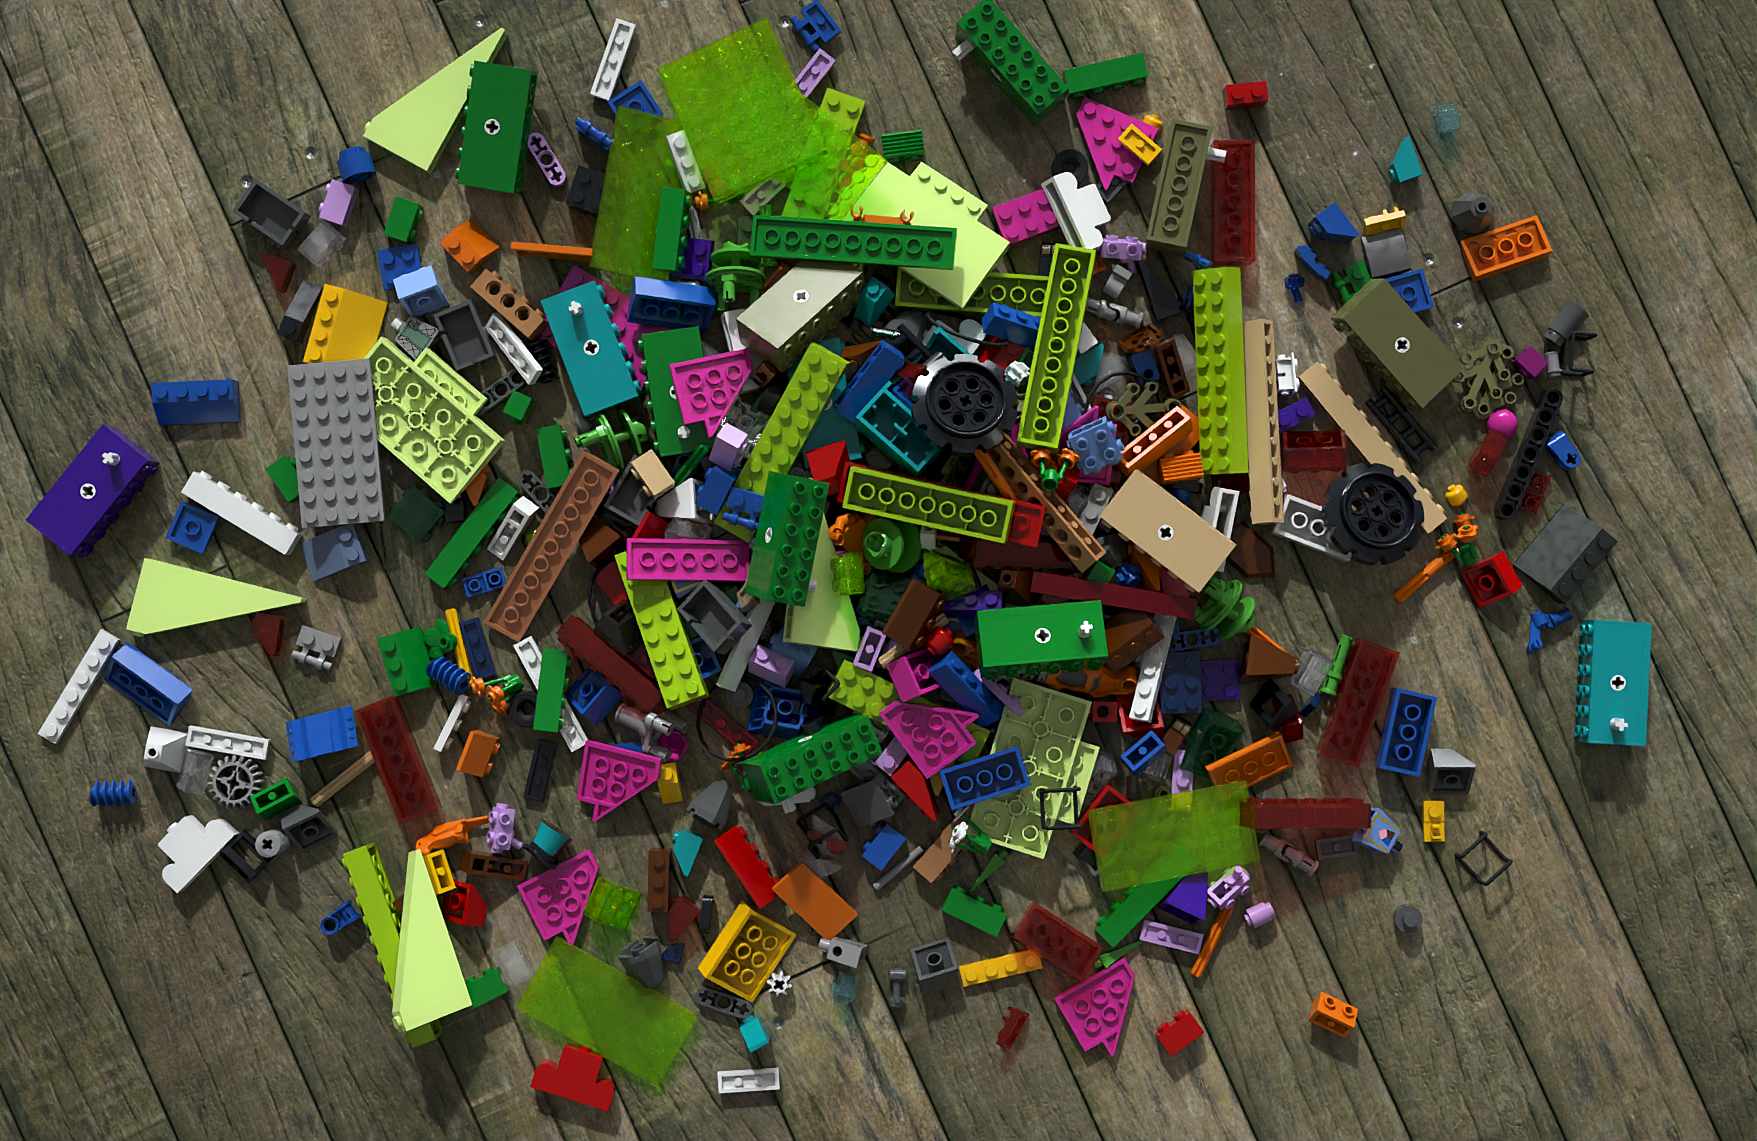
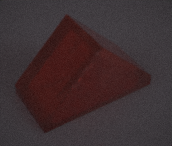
M266 252L262 253L261 255L277 290L282 293L287 292L296 264Z

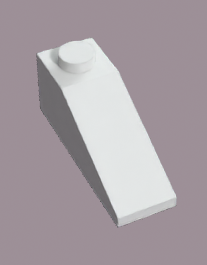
M524 496L517 500L510 508L487 550L501 560H505L531 523L539 507Z

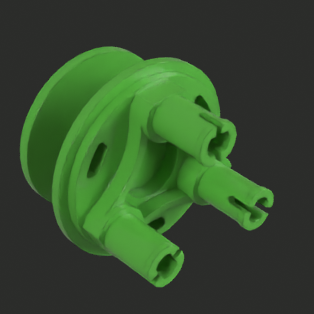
M727 241L723 244L722 249H718L711 254V262L719 266V268L707 272L705 281L712 288H715L716 313L723 314L729 311L728 302H730V299L731 302L736 300L735 293H750L749 307L762 296V286L766 283V275L752 268L761 263V257H751L749 255L750 245L748 243L736 245Z
M620 409L618 410V416L623 431L614 434L605 416L599 412L595 417L596 427L591 428L589 432L573 437L578 449L598 443L605 456L603 461L619 470L624 469V462L618 443L627 440L633 453L640 457L642 455L640 444L648 440L646 427L640 423L637 416L629 418L625 410Z
M887 517L871 521L866 526L862 537V548L867 561L877 569L888 570L894 573L906 572L918 562L924 561L925 549H921L922 544L918 526L920 527L921 525Z
M1212 576L1206 583V587H1203V592L1209 595L1207 602L1201 608L1198 605L1196 606L1194 619L1199 622V628L1203 631H1208L1222 621L1218 636L1223 640L1229 639L1235 634L1249 632L1256 620L1252 613L1255 607V600L1252 597H1245L1236 604L1242 591V583L1238 580H1231L1225 583L1223 580H1218Z

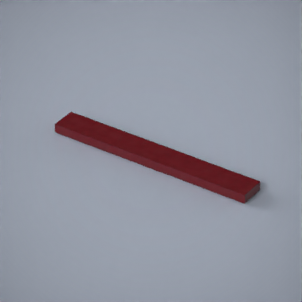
M1040 571L1033 572L1030 592L1082 601L1101 600V604L1192 620L1195 617L1198 599Z
M634 639L622 655L658 683L646 647ZM707 698L701 711V719L733 746H736L738 743H745V746L751 745V748L743 751L744 755H749L760 740ZM703 699L685 706L697 715V710Z

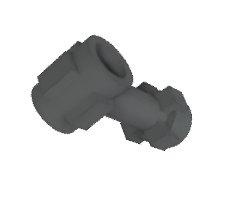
M902 968L889 969L888 980L893 982V995L889 997L888 1002H890L891 1007H902L904 997H901V982L906 981V970Z

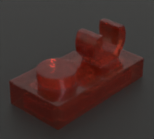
M1008 1006L1007 1009L1012 1012V1016L1010 1018L1002 1017L1008 1024L999 1032L996 1044L1002 1048L1011 1049L1030 1014L1025 1010Z

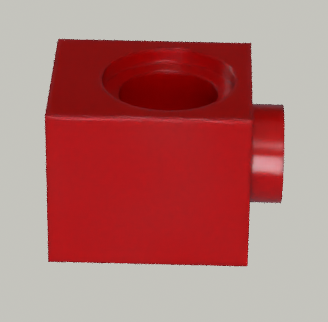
M1092 701L1088 717H1092V722H1117V701ZM1099 706H1106L1108 708V714L1105 717L1097 715V708Z

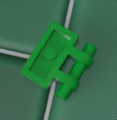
M1363 260L1344 268L1343 271L1346 276L1344 278H1341L1339 272L1331 275L1334 280L1333 285L1335 289L1338 288L1343 305L1371 279ZM1347 283L1350 284L1354 292L1351 295L1349 294L1345 286V284Z

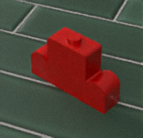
M570 1043L566 1044L563 1048L558 1067L552 1060H543L537 1066L530 1085L531 1088L605 1111L610 1109L616 1090L612 1079H598L605 1058L604 1054L592 1051V1047L580 1044V1046H576Z

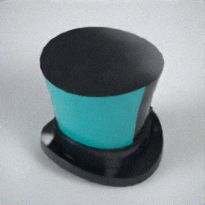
M542 819L534 840L531 841L530 845L524 844L523 848L546 867L555 870L558 866L557 858L560 852L573 839L552 823Z

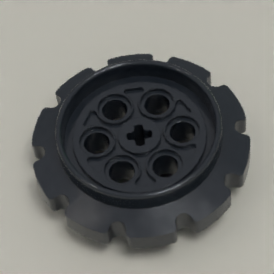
M955 354L952 361L943 357L931 363L926 368L925 373L927 376L920 375L911 396V399L917 402L912 404L911 407L912 418L917 429H924L926 431L924 439L940 451L944 448H950L952 455L961 457H972L978 449L983 453H988L1001 445L1004 440L1002 434L1009 435L1018 414V411L1012 408L1018 402L1017 393L1012 381L1003 380L1005 372L990 360L980 363L977 360L978 357L972 354ZM967 385H973L976 389H969ZM951 387L955 392H949L946 388ZM981 400H987L990 404H982ZM939 406H947L948 410H942ZM974 418H980L983 422L978 423L974 421ZM953 421H960L962 425H955Z
M1360 463L1345 469L1341 473L1342 478L1337 476L1332 480L1324 494L1328 503L1322 506V518L1325 528L1332 530V535H1330L1331 541L1343 554L1349 551L1352 553L1354 561L1365 565L1373 566L1378 560L1382 565H1388L1405 557V551L1409 552L1415 548L1422 535V530L1419 529L1418 525L1424 522V509L1422 502L1414 498V494L1417 492L1415 487L1404 475L1396 477L1394 469L1383 464L1373 463L1367 468L1364 463ZM1364 492L1369 495V498L1365 496ZM1352 505L1355 506L1357 512L1352 509ZM1390 516L1394 519L1395 523L1390 520ZM1358 524L1363 527V531L1359 529Z

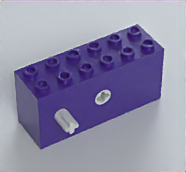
M103 424L27 517L26 521L69 556H88L93 551L95 542L101 540L107 533V527L118 520L120 511L131 504L133 495L143 489L145 480L156 473L159 462L116 427Z

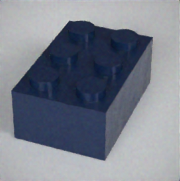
M1200 651L1168 652L1158 691L1161 714L1202 713Z

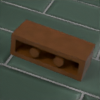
M651 848L649 850L647 912H668L670 910L671 848Z

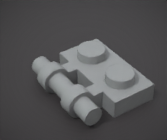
M302 625L296 645L302 646L303 649L302 652L294 650L291 658L297 659L302 664L314 665L316 669L330 671L333 664L327 662L326 659L328 656L336 657L342 638ZM310 650L319 652V658L310 656Z

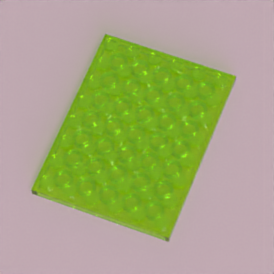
M767 17L657 68L716 205L828 154Z

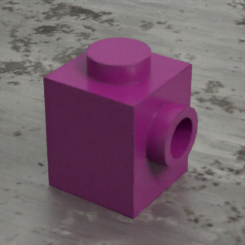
M1529 346L1512 363L1518 368V373L1522 374L1524 378L1531 379L1535 376L1539 378L1546 371L1544 367L1549 362L1532 346Z

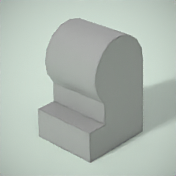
M1117 264L1102 291L1117 299L1132 273Z

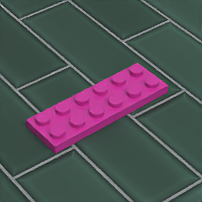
M626 539L627 580L746 581L747 568L750 566L749 543L744 540Z

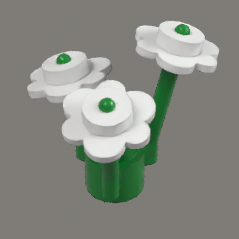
M969 805L965 808L956 809V812L953 814L955 816L953 822L961 816L979 835L976 834L974 838L967 835L968 825L965 822H961L960 825L954 828L951 840H948V847L952 848L951 854H953L955 846H958L975 854L979 852L985 855L992 843L987 838L988 834L983 832L964 814ZM964 838L969 840L971 846L960 843V840Z

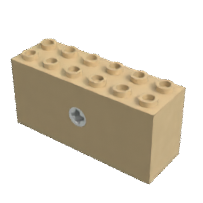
M1138 469L1134 470L1100 515L1103 519L1101 522L1110 529H1117L1119 531L1118 535L1127 542L1130 540L1136 544L1134 546L1135 549L1142 554L1147 552L1151 555L1153 563L1159 567L1164 565L1169 569L1167 573L1176 580L1182 579L1186 582L1184 586L1193 593L1195 591L1200 592L1237 545ZM1169 527L1171 529L1169 532L1171 536L1168 535L1165 537L1163 535L1165 533L1163 528L1166 529Z

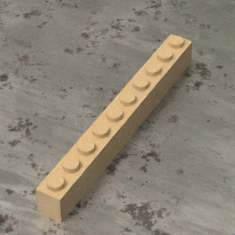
M1257 319L1243 322L1249 461L1248 477L1250 479L1249 497L1251 499L1250 517L1254 525H1271L1284 523L1273 321Z
M1314 363L1297 377L1299 384L1368 467L1373 463L1389 466L1394 469L1396 477L1404 475L1412 483L1417 491L1414 494V498L1422 502L1424 509V522L1418 525L1424 535L1429 534L1447 519L1444 515L1446 513L1439 504L1436 505L1431 498L1433 496L1426 488L1423 489L1418 484L1420 482L1418 477L1414 473H1409L1405 468L1407 465L1400 457L1397 458L1393 453V447L1387 441L1384 442L1381 439L1380 431L1375 426L1371 427L1367 422L1368 417L1362 410L1358 411L1354 406L1355 401L1348 394L1345 395L1341 390L1342 385L1336 379L1333 380L1329 376L1328 368L1323 363Z

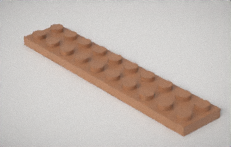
M586 450L582 451L483 623L520 642L618 474L619 469Z

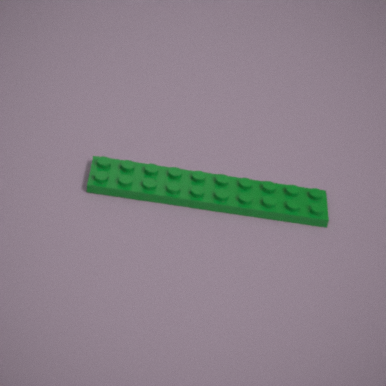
M753 215L749 255L762 258L954 270L957 228Z

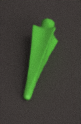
M1002 848L998 853L996 851L993 853L977 880L969 888V893H972L987 877L1006 863L1004 858L1008 855L1007 850Z
M1138 939L1122 947L1098 954L1099 959L1092 963L1096 969L1102 966L1103 968H1108L1116 960L1144 941Z

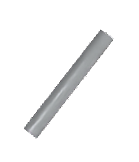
M920 846L914 849L873 884L877 891L880 890L924 853L923 849Z

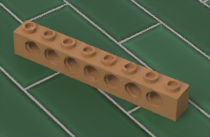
M1002 434L1004 436L1003 443L988 452L989 456L1021 501L1047 507L1043 528L1083 573L1107 552L1056 491H1048L1042 487L1040 472L1007 434Z

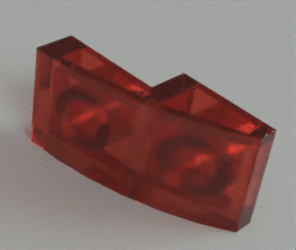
M1534 469L1519 506L1520 509L1536 515L1544 498L1543 493L1550 481V475Z
M808 829L807 839L813 842L826 833ZM832 835L817 843L823 844V841H827L826 849L831 850L830 853L843 854V851H847V845Z

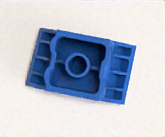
M771 685V688L766 687L772 693L778 709L777 728L772 737L790 740L804 733L801 725L809 718L820 713L818 709L807 704L801 690ZM756 687L747 731L754 735L763 734L768 737L773 727L774 709L767 693L761 687Z
M352 706L286 722L291 763L358 746Z

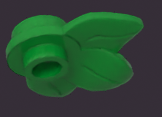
M442 619L436 620L435 628H428L423 632V639L430 646L428 655L431 658L439 659L446 652H451L457 646L456 636L449 632L448 624Z

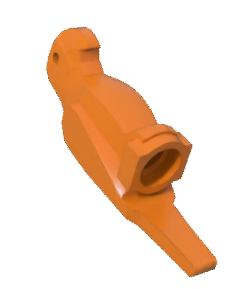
M487 816L460 819L436 826L430 834L416 842L415 848L416 850L420 849L422 856L429 854L433 848L444 849L456 843H468V832L470 829L489 823V819Z

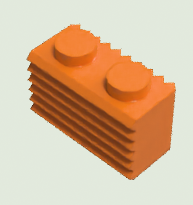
M1188 450L1181 452L1182 455L1174 456V453L1162 455V458L1157 461L1161 485L1203 478L1204 473L1200 453Z

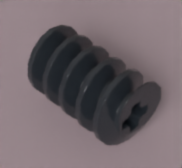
M549 339L533 342L526 347L543 369L536 383L545 384L561 378L560 376H554L558 369L551 368L556 363V361H549L553 353L546 352L551 348V346L544 345Z

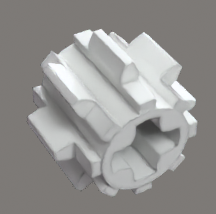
M1014 361L1005 369V380L1012 381L1014 387H1020L1029 380L1030 373L1028 371L1030 369L1024 363Z
M782 970L779 975L773 972V979L767 980V983L771 985L769 992L775 991L776 997L781 992L787 995L786 988L792 987V984L788 982L790 975L785 977ZM777 979L778 981H784L782 988L775 986Z

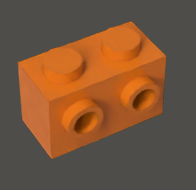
M1321 991L1312 1002L1308 1021L1346 1038L1354 1029L1358 1009Z

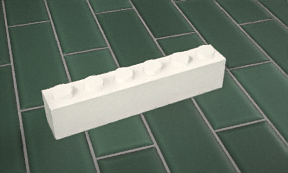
M193 471L181 493L284 555H291L302 537V534L297 532L299 528L291 523L285 525L280 522L281 517L272 512L267 514L263 511L264 507L258 503L253 502L251 504L247 502V497L237 491L235 494L229 491L230 487L219 481L217 484L212 481V476L208 473Z

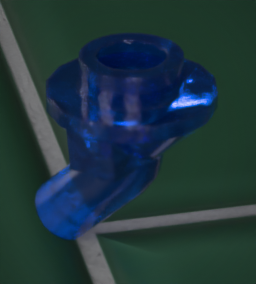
M1290 274L1284 279L1285 288L1291 290L1295 303H1300L1303 299L1299 287L1304 285V278L1299 274Z

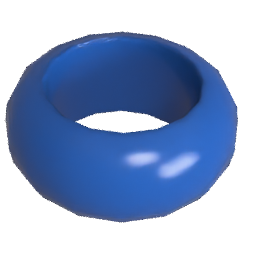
M835 793L825 794L821 804L825 803L827 797L832 796L837 802L832 809L834 811L838 809L840 805L839 797Z

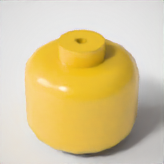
M1152 114V116L1146 115L1143 122L1158 128V135L1163 125L1162 121L1159 120L1160 117Z
M1451 485L1448 487L1445 497L1452 506H1460L1465 503L1468 494L1463 486Z

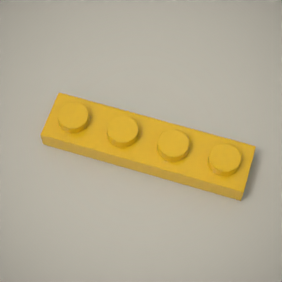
M1038 947L959 966L964 987L1043 968Z

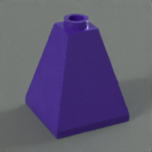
M1195 864L1170 890L1157 908L1192 925L1204 921L1208 872H1206V868L1200 864Z

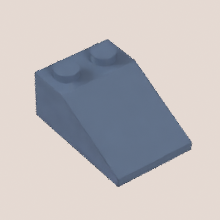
M358 524L344 525L300 543L313 582L371 562Z

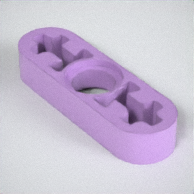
M540 133L530 134L528 147L548 181L555 187L563 186L567 180L566 173L547 141ZM534 138L542 140L539 143L543 151L540 152L536 145L532 146ZM546 154L552 156V162L549 165H544L541 162L542 157ZM553 167L557 174L562 173L559 182L556 179L552 181L554 175L550 169Z

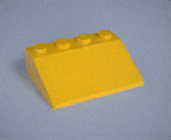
M324 284L303 362L310 364L364 359L379 339L388 302Z
M742 900L698 969L705 978L753 1003L797 934Z

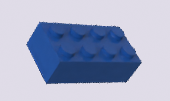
M1392 688L1375 767L1420 777L1437 697Z
M1020 745L939 771L951 810L1032 785Z

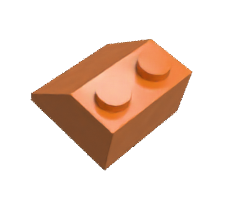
M473 218L454 228L440 242L471 275L501 248Z
M480 730L470 731L456 770L479 777H485L486 774H490L494 765L491 762L493 755H497L501 744L498 743L500 738Z

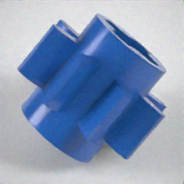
M1125 563L1117 569L1116 576L1118 578L1116 581L1121 586L1134 588L1141 581L1140 577L1142 576L1140 573L1142 571L1136 564Z

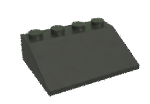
M1564 503L1512 565L1558 604H1566L1618 541L1603 528Z

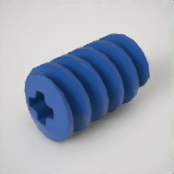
M444 656L432 660L426 668L428 677L457 696L462 695L467 690L471 680L469 672H465L463 668H459L458 665Z
M107 780L103 782L102 786L100 781H96L90 790V803L92 806L97 804L99 806H104L105 804L107 806H112L113 804L115 806H120L121 804L124 806L129 804L134 806L137 801V791L135 786H133L132 780H128L127 786H125L124 780H120L119 786H117L115 780L111 782V786H109Z

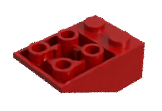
M909 757L893 773L891 777L893 779L892 784L898 790L902 789L907 794V799L913 805L917 804L922 809L921 813L928 820L931 818L935 821L939 815V809L929 778L926 779L912 758Z

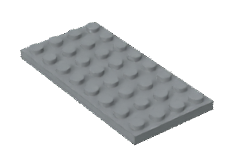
M371 359L287 365L302 528L385 521Z

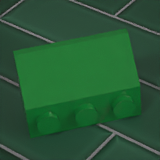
M421 627L377 638L394 697L438 685L436 681L426 674L427 665L431 660L423 639Z

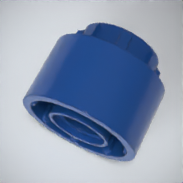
M361 146L351 147L339 153V160L336 163L343 183H357L376 175L371 154L366 152L365 148Z

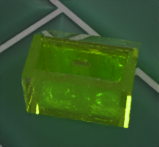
M924 548L922 550L927 587L957 595L975 585L972 567L955 557Z
M862 552L832 555L830 568L834 573L832 589L835 595L865 593Z
M599 876L583 914L596 923L626 930L642 893L614 880Z

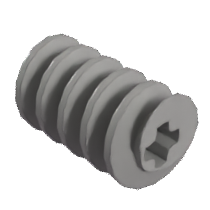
M276 828L260 834L256 839L255 847L258 854L268 858L286 851L291 841L282 829Z

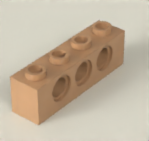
M485 269L470 287L534 342L549 325L544 320L546 315L538 308L534 311L530 307L532 303L524 296L519 298L516 295L517 290L511 284L504 285L501 282L503 278L495 270L491 273ZM500 287V292L497 295H493L494 289ZM515 300L514 305L508 308L509 301ZM525 313H529L528 319L522 321V316Z

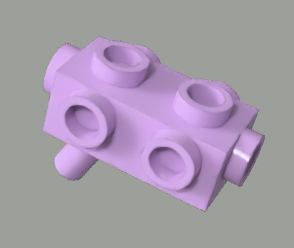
M1106 235V238L1103 237V242L1096 248V251H1098L1100 257L1120 259L1121 263H1127L1128 270L1131 273H1135L1137 269L1134 260L1141 261V255L1145 254L1146 243H1141L1136 237L1128 236L1126 239H1118V236Z
M496 803V807H493L489 814V822L491 824L490 831L486 836V842L488 847L491 848L490 852L502 853L503 850H510V846L518 850L522 847L523 843L513 838L515 834L513 830L515 809L508 808L509 804Z
M1236 864L1232 868H1227L1217 882L1213 881L1207 887V902L1214 909L1218 907L1220 910L1231 908L1235 903L1234 899L1239 894L1243 896L1250 890V874ZM1219 895H1225L1221 900L1218 898Z

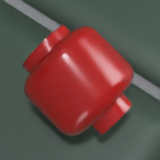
M936 626L926 635L924 646L934 656H944L954 646L952 639L954 634L947 627L943 629L940 626Z

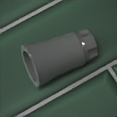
M1566 300L1555 320L1549 326V330L1545 333L1544 338L1552 345L1560 348L1564 341L1568 340L1572 332L1589 317V314L1577 304Z

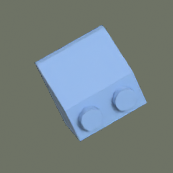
M431 265L393 279L400 302L409 316L413 318L449 306L439 278Z

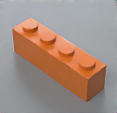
M1176 406L1125 447L1123 459L1117 463L1118 468L1128 478L1134 470L1144 471L1193 431L1191 418Z

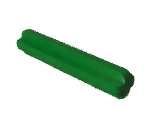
M701 443L674 476V489L688 478L708 453L710 448L705 443Z

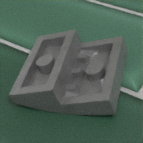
M1401 228L1361 237V244L1367 258L1366 264L1372 279L1411 270L1410 258Z

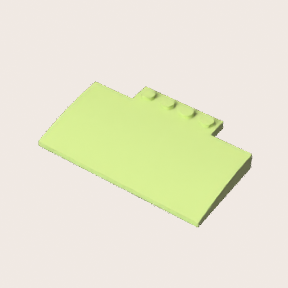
M878 155L872 160L830 218V220L853 221L854 218L850 214L851 207H854L855 213H860L859 207L861 205L863 206L861 217L864 214L900 217L901 212L905 209V216L910 218V213L914 212V217L910 221L911 225L957 228L954 270L898 268L961 310L964 309L1008 251L1010 244L1009 241L978 222L988 208L986 203L923 162L918 165L911 176H908Z
M380 337L364 358L371 359L378 441L452 504L505 443L503 438L476 416L488 399L429 348H425L414 362L390 340Z
M1013 678L1008 696L1014 695L1021 702L1019 706L1023 709L1024 713L1017 717L1009 708L1004 707L990 754L1020 745L1032 785L975 803L970 820L988 834L987 838L992 843L1044 859L1053 830H1044L1041 827L1039 790L1041 788L1080 787L1081 790L1077 791L1079 817L1100 747L1081 741L1092 701ZM1073 792L1044 793L1045 826H1055L1056 819L1075 825ZM968 824V828H967L966 834H967V835H970V836H973V837H974L976 834L979 835V834Z

